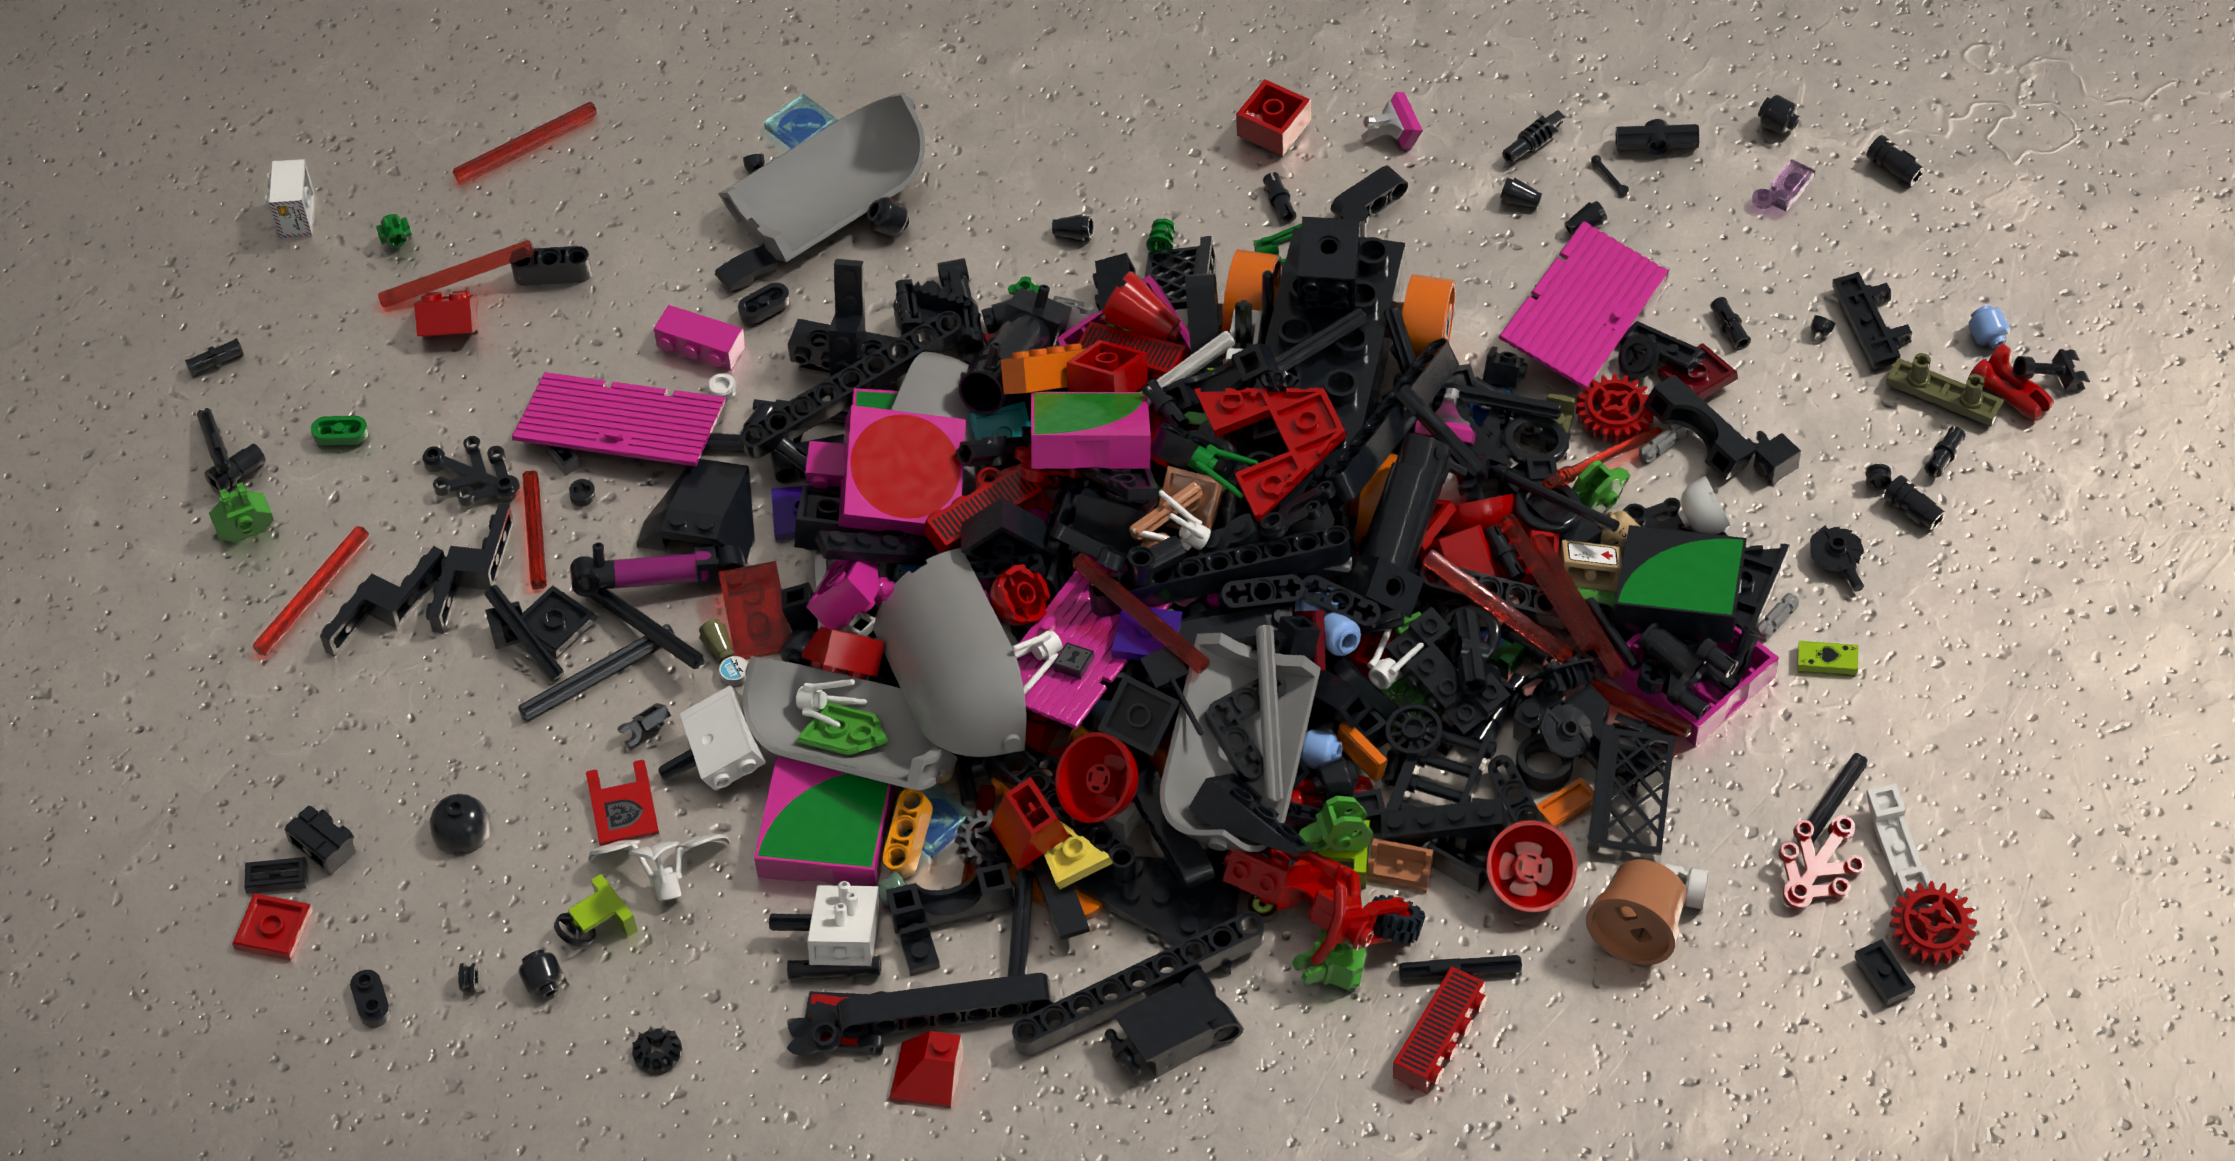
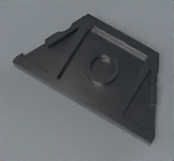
M1780 544V548L1763 549V545H1754L1746 548L1741 592L1738 595L1735 624L1741 630L1745 628L1755 632L1789 553V544Z

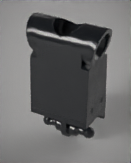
M1198 968L1191 972L1181 984L1175 983L1113 1014L1128 1036L1125 1040L1119 1039L1114 1029H1107L1104 1036L1111 1043L1110 1048L1113 1051L1112 1057L1114 1060L1120 1062L1123 1066H1127L1132 1076H1138L1141 1072L1140 1066L1134 1061V1055L1139 1053L1157 1078L1209 1050L1212 1045L1232 1042L1243 1033L1244 1028L1230 1007L1216 996V988L1203 969Z

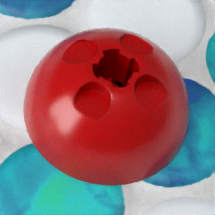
M1513 494L1454 505L1456 511L1439 533L1445 536L1481 524L1483 532L1492 525L1494 527L1497 524L1500 528L1507 526L1513 514Z
M1102 732L1084 734L1075 739L1066 748L1059 760L1055 777V787L1059 802L1063 809L1078 821L1100 823L1111 820L1121 814L1132 802L1138 787V767L1131 751L1114 736Z
M1527 820L1508 826L1494 839L1487 854L1486 873L1492 890L1505 904L1519 911L1540 912L1555 907L1568 896L1576 880L1577 859L1571 843L1560 830L1545 822Z

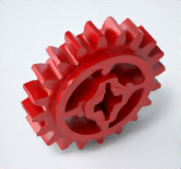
M1616 374L1612 375V380H1607L1602 375L1601 383L1593 379L1590 387H1587L1586 390L1582 388V394H1578L1576 404L1578 423H1584V432L1592 430V438L1602 435L1604 443L1609 438H1613L1615 444H1618L1619 438H1624L1629 443L1630 435L1639 439L1641 431L1648 432L1649 424H1653L1654 415L1643 406L1649 396L1647 394L1648 387L1638 388L1639 380L1636 379L1630 383L1628 382L1627 375L1622 380H1618ZM1600 402V410L1595 411V404ZM1636 407L1637 412L1631 416V408Z
M1933 881L1929 882L1927 889H1924L1920 882L1916 884L1914 891L1906 888L1903 894L1904 897L1898 896L1895 902L1897 907H1893L1890 915L1894 918L1891 919L1889 927L1897 929L1894 931L1892 939H1902L1898 949L1909 948V959L1919 954L1920 964L1922 965L1927 958H1931L1934 967L1937 966L1940 958H1942L1946 965L1950 964L1952 956L1959 960L1963 955L1962 950L1968 951L1972 945L1970 941L1974 940L1976 932L1972 929L1977 925V920L1970 918L1975 911L1974 908H1964L1968 900L1967 897L1959 900L1956 899L1957 888L1952 890L1951 893H1947L1946 883H1943L1939 890L1935 889ZM1932 904L1929 908H1920L1919 912L1913 910L1919 905ZM1931 921L1935 922V926L1931 925ZM1913 929L1920 934V937L1913 931ZM1947 935L1954 937L1945 943H1934L1937 939H1946Z

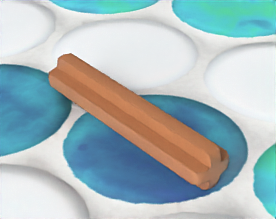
M1191 482L1171 498L1186 509L1202 497V488L1195 482ZM1165 501L1131 525L1129 528L1130 535L1137 541H1141L1145 537L1138 534L1144 530L1154 532L1170 520L1169 515L1171 513L1177 515L1179 512ZM1134 528H1137V529L1135 530V531H1136V534H1133V532H1132V530H1133Z

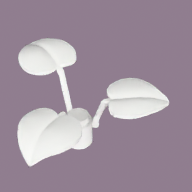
M715 834L696 837L679 844V841L656 843L651 847L638 848L636 844L640 843L639 840H622L594 849L589 853L588 859L591 863L602 853L619 849L632 850L628 852V855L637 856L650 879L651 885L655 887L657 900L663 901L682 896L678 879L682 878L681 859L683 853L694 846L709 841H721L730 844V841L726 835ZM674 846L677 849L675 872H673L672 866L663 868L660 858L662 852ZM645 858L656 862L658 870H654V874Z

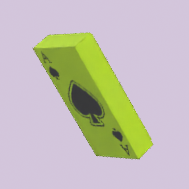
M1799 641L1797 671L1857 675L1859 645Z

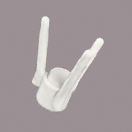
M1160 490L1158 492L1159 496L1187 519L1185 521L1173 513L1169 515L1170 519L1182 526L1179 531V536L1182 539L1179 540L1182 542L1183 548L1187 551L1191 547L1198 550L1202 549L1210 537L1211 530L1202 525L1201 520L1192 516L1173 498ZM1134 528V529L1132 530L1133 534H1136V531H1135V530H1136L1137 528ZM1146 530L1138 534L1158 541L1169 538V536Z
M1392 629L1384 631L1374 657L1367 664L1371 669L1368 676L1372 684L1386 690L1395 681L1404 676L1399 669L1424 647L1423 643H1418L1397 663L1391 658L1380 660Z
M1052 630L1012 647L1013 651H1016L1014 652L1016 658L1032 652L1038 660H1047L1024 685V694L1051 667L1058 657L1057 653L1063 649L1060 638Z
M853 679L817 684L805 683L804 686L799 688L796 695V705L799 709H802L803 716L814 717L836 728L841 726L839 722L816 711L824 709L827 702L866 705L867 700L829 696L822 691V689L854 685L855 681Z

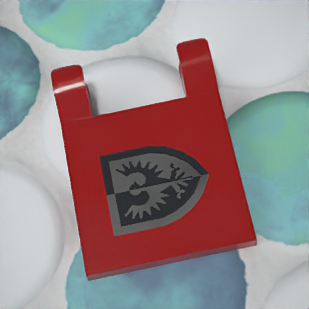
M644 760L633 762L637 782L601 789L597 770L586 772L600 846L617 841L659 834Z

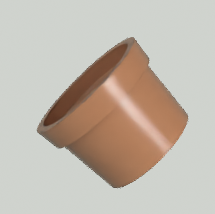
M1644 859L1629 860L1619 866L1606 890L1598 895L1586 915L1587 930L1592 939L1603 950L1620 960L1638 965L1661 963L1667 960L1674 952L1679 934L1678 923L1687 898L1686 888L1682 880L1672 870L1657 862Z

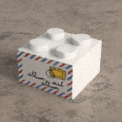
M305 159L272 161L271 173H267V184L270 193L265 195L267 210L271 209L272 227H277L280 238L312 236L315 193Z

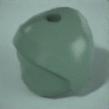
M898 872L890 873L888 877L877 881L876 886H878L879 899L886 908H888L886 890L907 885Z

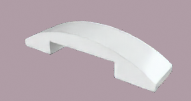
M1897 784L1867 790L1866 794L1876 835L1888 869L1900 894L1904 897L1903 894L1906 888L1914 891L1916 884L1919 882L1923 885L1924 889H1927L1929 882L1932 880L1927 866L1922 865L1904 816L1906 809Z

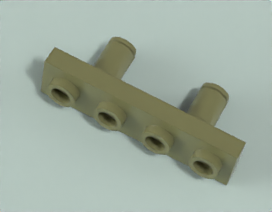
M1924 353L1916 354L1913 363L1898 358L1887 376L1886 385L1989 426L1993 425L2004 403V399L1982 391L1984 378L1978 374H1971L1966 384L1930 371L1931 358Z

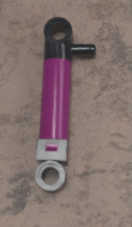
M597 542L592 546L593 558L588 556L578 557L570 565L572 589L577 595L584 597L592 596L603 589L697 582L698 588L718 586V578L726 585H736L745 579L747 573L743 551L735 545L723 546L717 552H715V546L694 547V554L605 560L604 545Z

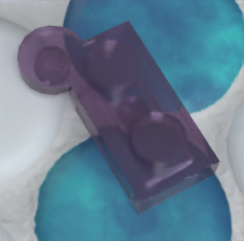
M1791 159L1773 181L1769 190L1758 189L1753 193V205L1760 209H1767L1773 205L1787 212L1815 178L1816 170Z

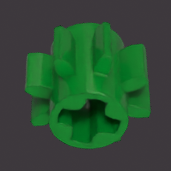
M397 214L386 215L382 218L381 225L376 226L381 244L388 243L393 248L403 246L407 242V237L412 236L407 218L401 219Z

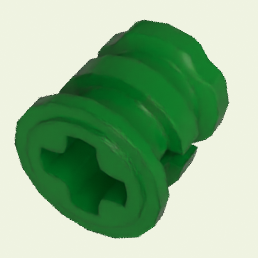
M1165 218L1154 220L1149 238L1146 241L1147 249L1150 252L1173 249L1174 234L1176 232L1175 224Z

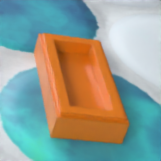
M1341 723L1337 738L1338 742L1342 743V750L1374 782L1381 779L1385 771L1387 759L1355 727L1351 729Z
M1580 777L1536 806L1545 823L1559 829L1592 808L1594 790Z

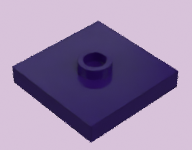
M803 486L771 489L775 540L795 538L796 517Z
M1123 604L1112 646V657L1141 661L1140 658L1172 643L1176 648L1182 623V612Z

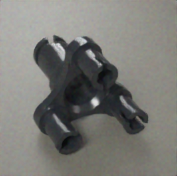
M1655 622L1645 630L1638 641L1640 649H1646L1647 654L1671 671L1667 701L1674 706H1681L1696 717L1697 720H1700L1707 713L1710 704L1689 691L1694 685L1701 681L1704 683L1709 682L1726 696L1733 690L1731 687H1736L1738 684L1736 679L1729 676L1738 666V661L1718 648V644L1710 638L1688 647L1665 629H1660L1659 625Z

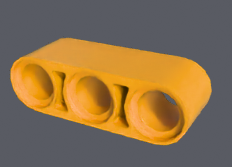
M906 788L901 792L882 859L891 873L898 872L903 879L911 877L917 869L932 815V804L921 790L916 791ZM921 801L917 808L910 809L914 802ZM913 829L909 836L903 837L905 831ZM905 857L902 864L895 866L899 858Z

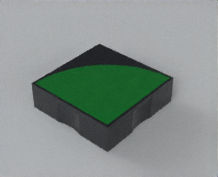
M1629 525L1614 603V627L1618 631L1644 633L1651 624L1656 622L1660 629H1665L1672 635L1697 640L1710 638L1715 642L1733 643L1738 595L1741 592L1745 566L1747 538Z

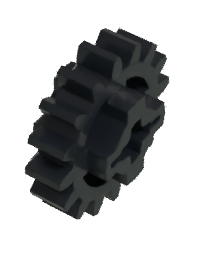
M980 810L976 811L973 817L967 815L956 831L958 834L954 843L959 844L956 852L957 854H965L964 864L970 861L974 864L973 871L979 867L983 868L1006 862L1007 869H1009L1013 863L990 826L994 818L992 810H988L985 816H983Z

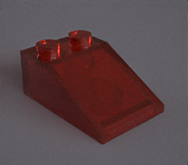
M776 561L720 571L719 578L735 656L747 660L751 656L762 657L780 653L782 645L790 634L788 621L782 611V589Z

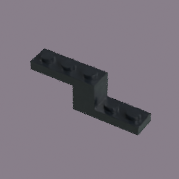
M836 259L834 262L835 315L828 330L830 377L859 361V350L866 335L864 261ZM850 382V383L847 384V386H848V387H855V386H857L859 383H858V382Z
M498 504L496 513L490 517V532L488 537L483 539L482 549L450 545L448 555L444 556L441 562L442 573L440 580H436L434 583L433 601L428 603L426 609V619L430 621L433 632L444 634L459 587L487 590L495 584L514 523L510 505Z
M433 546L427 554L421 557L412 573L403 579L400 587L371 573L366 581L358 586L356 593L351 599L341 606L339 613L331 623L326 624L323 628L320 638L325 652L335 657L369 615L397 629L441 576V562L445 556L443 550Z

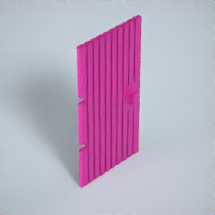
M1583 221L1559 253L1566 261L1559 258L1554 260L1531 292L1538 300L1528 296L1501 332L1499 339L1509 343L1513 348H1517L1520 352L1525 353L1530 358H1534L1535 361L1542 363L1547 368H1551L1552 371L1559 373L1564 378H1568L1569 381L1574 384L1576 383L1579 387L1586 390L1664 280L1669 270L1658 266L1657 263L1651 262L1647 257L1641 256L1640 253L1634 252L1633 249L1628 246L1626 247L1621 242H1617L1616 239L1609 237L1604 232H1600L1599 229Z
M544 372L536 391L526 407V411L523 413V417H521L512 435V440L697 466L699 458L725 405L726 397L674 390L672 396H666L667 389L620 382H613L611 388L605 387L606 380Z
M1088 555L1045 609L1047 611L1046 615L1036 621L1019 642L1021 643L1052 630L1060 638L1063 648L1066 643H1070L1094 651L1095 658L1082 679L1054 671L1052 664L1025 694L1027 710H1032V712L1047 718L1049 717L1054 721H1059V723L1074 729L1078 728L1107 690V687L1100 684V682L1103 680L1112 683L1129 661V659L1112 657V646L1120 614L1108 617L1095 615L1091 610L1088 587L1090 582L1096 578L1121 572L1096 562V557ZM1173 602L1150 608L1167 610ZM1032 652L1017 658L1023 687L1047 661L1044 659L1038 660Z

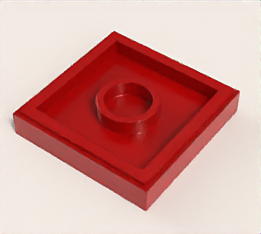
M254 893L232 943L234 949L292 961L312 913L311 904Z

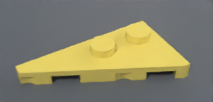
M1063 822L1061 823L1070 837L1044 853L1059 889L1113 864L1106 852L1098 850L1089 840L1083 836H1078L1073 829Z

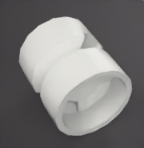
M1666 863L1665 867L1672 870L1682 880L1683 884L1686 885L1687 898L1685 906L1703 910L1709 870L1692 867L1689 871H1685L1682 865Z

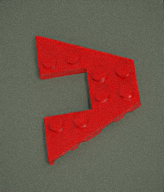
M1200 388L1194 389L1216 438L1271 416L1288 452L1235 473L1237 483L1257 523L1346 438L1345 429L1324 388H1309L1305 390L1286 388V391L1267 392V388H1245L1243 390L1225 388V392H1201Z

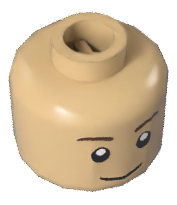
M1625 511L1608 512L1605 515L1619 521L1620 525L1615 532L1600 526L1602 530L1601 541L1605 545L1620 547V551L1623 553L1629 525H1640Z

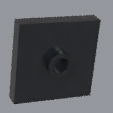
M553 585L521 614L543 645L555 657H558L596 621L595 613Z

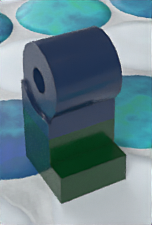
M1480 627L1481 639L1486 642L1488 627ZM1501 638L1496 653L1486 663L1496 666L1500 671L1501 677L1508 681L1512 674L1516 673L1524 664L1525 646L1516 641L1511 644Z

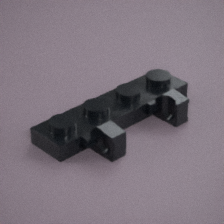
M1859 272L1833 279L1832 287L1873 370L1895 364L1897 359L1901 357L1898 349L1912 342V331L1908 324L1892 329L1889 326L1886 327L1877 307L1891 301V289L1888 283L1873 287L1865 285Z

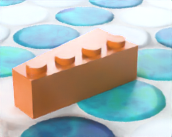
M1082 343L1067 344L1065 348L1064 346L1032 349L1030 354L1029 351L1012 352V358L1001 359L1004 394L1031 393L1068 387L1067 362L1087 348L1082 349Z

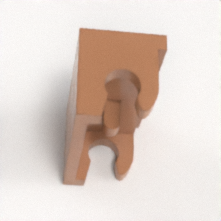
M1373 838L1371 858H1368L1367 882L1427 893L1433 868V849Z

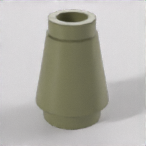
M712 619L701 625L699 628V639L720 664L726 658L735 656L724 623H721L719 619Z

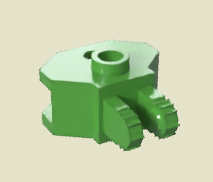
M1600 460L1592 462L1578 476L1572 489L1578 494L1583 505L1603 513L1618 502L1619 495L1623 491L1622 487L1624 483L1628 482L1630 475L1627 470L1620 467L1609 470Z
M243 482L236 484L237 491L229 493L226 489L219 490L221 495L219 497L220 502L209 512V515L220 541L237 542L262 533L274 521L264 493L247 491Z
M1335 796L1327 800L1322 811L1316 814L1317 821L1301 829L1299 835L1313 848L1312 851L1319 853V851H1324L1328 848H1331L1334 852L1339 850L1359 851L1369 846L1373 832L1364 823L1367 816L1366 810L1354 797Z
M1322 928L1320 939L1313 944V949L1297 955L1291 962L1296 971L1309 968L1301 976L1305 985L1323 981L1325 985L1331 983L1346 990H1351L1360 986L1367 952L1363 946L1358 951L1354 947L1351 949L1345 944H1351L1350 941L1338 943L1322 964L1314 965L1311 957L1324 942L1327 931Z

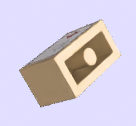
M1562 540L1557 563L1559 585L1617 591L1622 566L1620 547Z

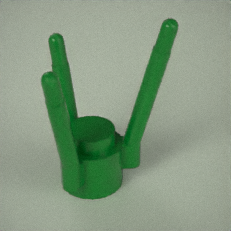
M1302 223L1274 235L1254 240L1255 252L1279 255L1278 243L1290 240L1294 227L1301 228ZM1281 259L1282 264H1285L1286 259Z
M1211 444L1206 449L1199 446L1192 455L1188 466L1199 474L1210 476L1224 487V494L1227 489L1238 498L1243 499L1244 494L1213 471L1219 461L1214 457L1217 455L1249 465H1256L1258 461L1220 450Z

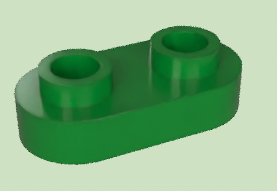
M323 416L316 419L311 425L313 439L320 445H355L363 442L369 434L367 423L360 416Z

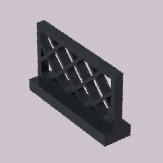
M1212 236L1201 237L1200 246L1148 252L1145 277L1150 275L1161 286V289L1175 310L1187 309L1186 298L1181 299L1186 296V288L1181 286L1185 284L1186 275L1215 273L1216 255Z
M1603 724L1587 844L1588 849L1599 850L1601 847L1661 856L1675 736L1615 729V725ZM1619 738L1632 739L1639 748L1626 757L1618 747ZM1640 740H1642V741H1648V742H1646V743L1643 745ZM1654 742L1668 744L1667 754L1658 761L1646 749ZM1643 752L1652 765L1642 773H1639L1630 760ZM1617 754L1622 759L1618 764H1616ZM1664 761H1666L1665 771L1660 766V764H1662ZM1626 764L1635 775V778L1622 786L1615 777V771ZM1656 768L1664 780L1663 784L1653 790L1643 777ZM1639 781L1649 794L1636 803L1626 790ZM1614 784L1619 789L1615 793H1613ZM1662 790V797L1660 799L1657 793ZM1622 793L1632 807L1619 815L1611 804L1612 800ZM1650 798H1653L1660 806V812L1649 819L1640 806ZM1636 810L1646 823L1632 832L1623 821V818ZM1611 813L1615 819L1609 823ZM1659 819L1657 829L1653 823ZM1617 823L1629 835L1620 842L1607 840L1608 830ZM1647 827H1650L1657 836L1656 846L1643 845L1636 836ZM1632 839L1635 842V844L1627 842Z

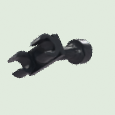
M2060 349L2051 360L2052 363H2036L2030 356H2018L2013 364V373L2016 378L2031 379L2034 374L2058 375L2065 390L2072 388L2074 391H2081L2086 389L2082 381L2090 382L2085 371H2074L2075 365L2072 360L2080 361L2077 352L2073 349L2066 351Z

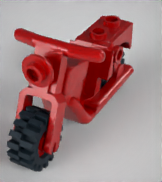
M1270 847L1258 852L1229 850L1224 859L1223 865L1226 867L1223 881L1258 896V899L1263 903L1277 905L1276 910L1298 907L1300 899L1312 904L1309 920L1327 931L1324 942L1311 957L1314 965L1322 964L1338 943L1350 941L1354 949L1358 951L1362 946L1367 947L1368 945L1389 941L1394 943L1400 941L1402 944H1407V942L1414 943L1419 938L1425 920V913L1420 910L1421 908L1418 905L1412 906L1413 902H1405L1404 898L1380 895L1379 897L1375 896L1372 902H1368L1362 909L1359 874L1354 869L1314 851H1311L1310 854L1296 857Z

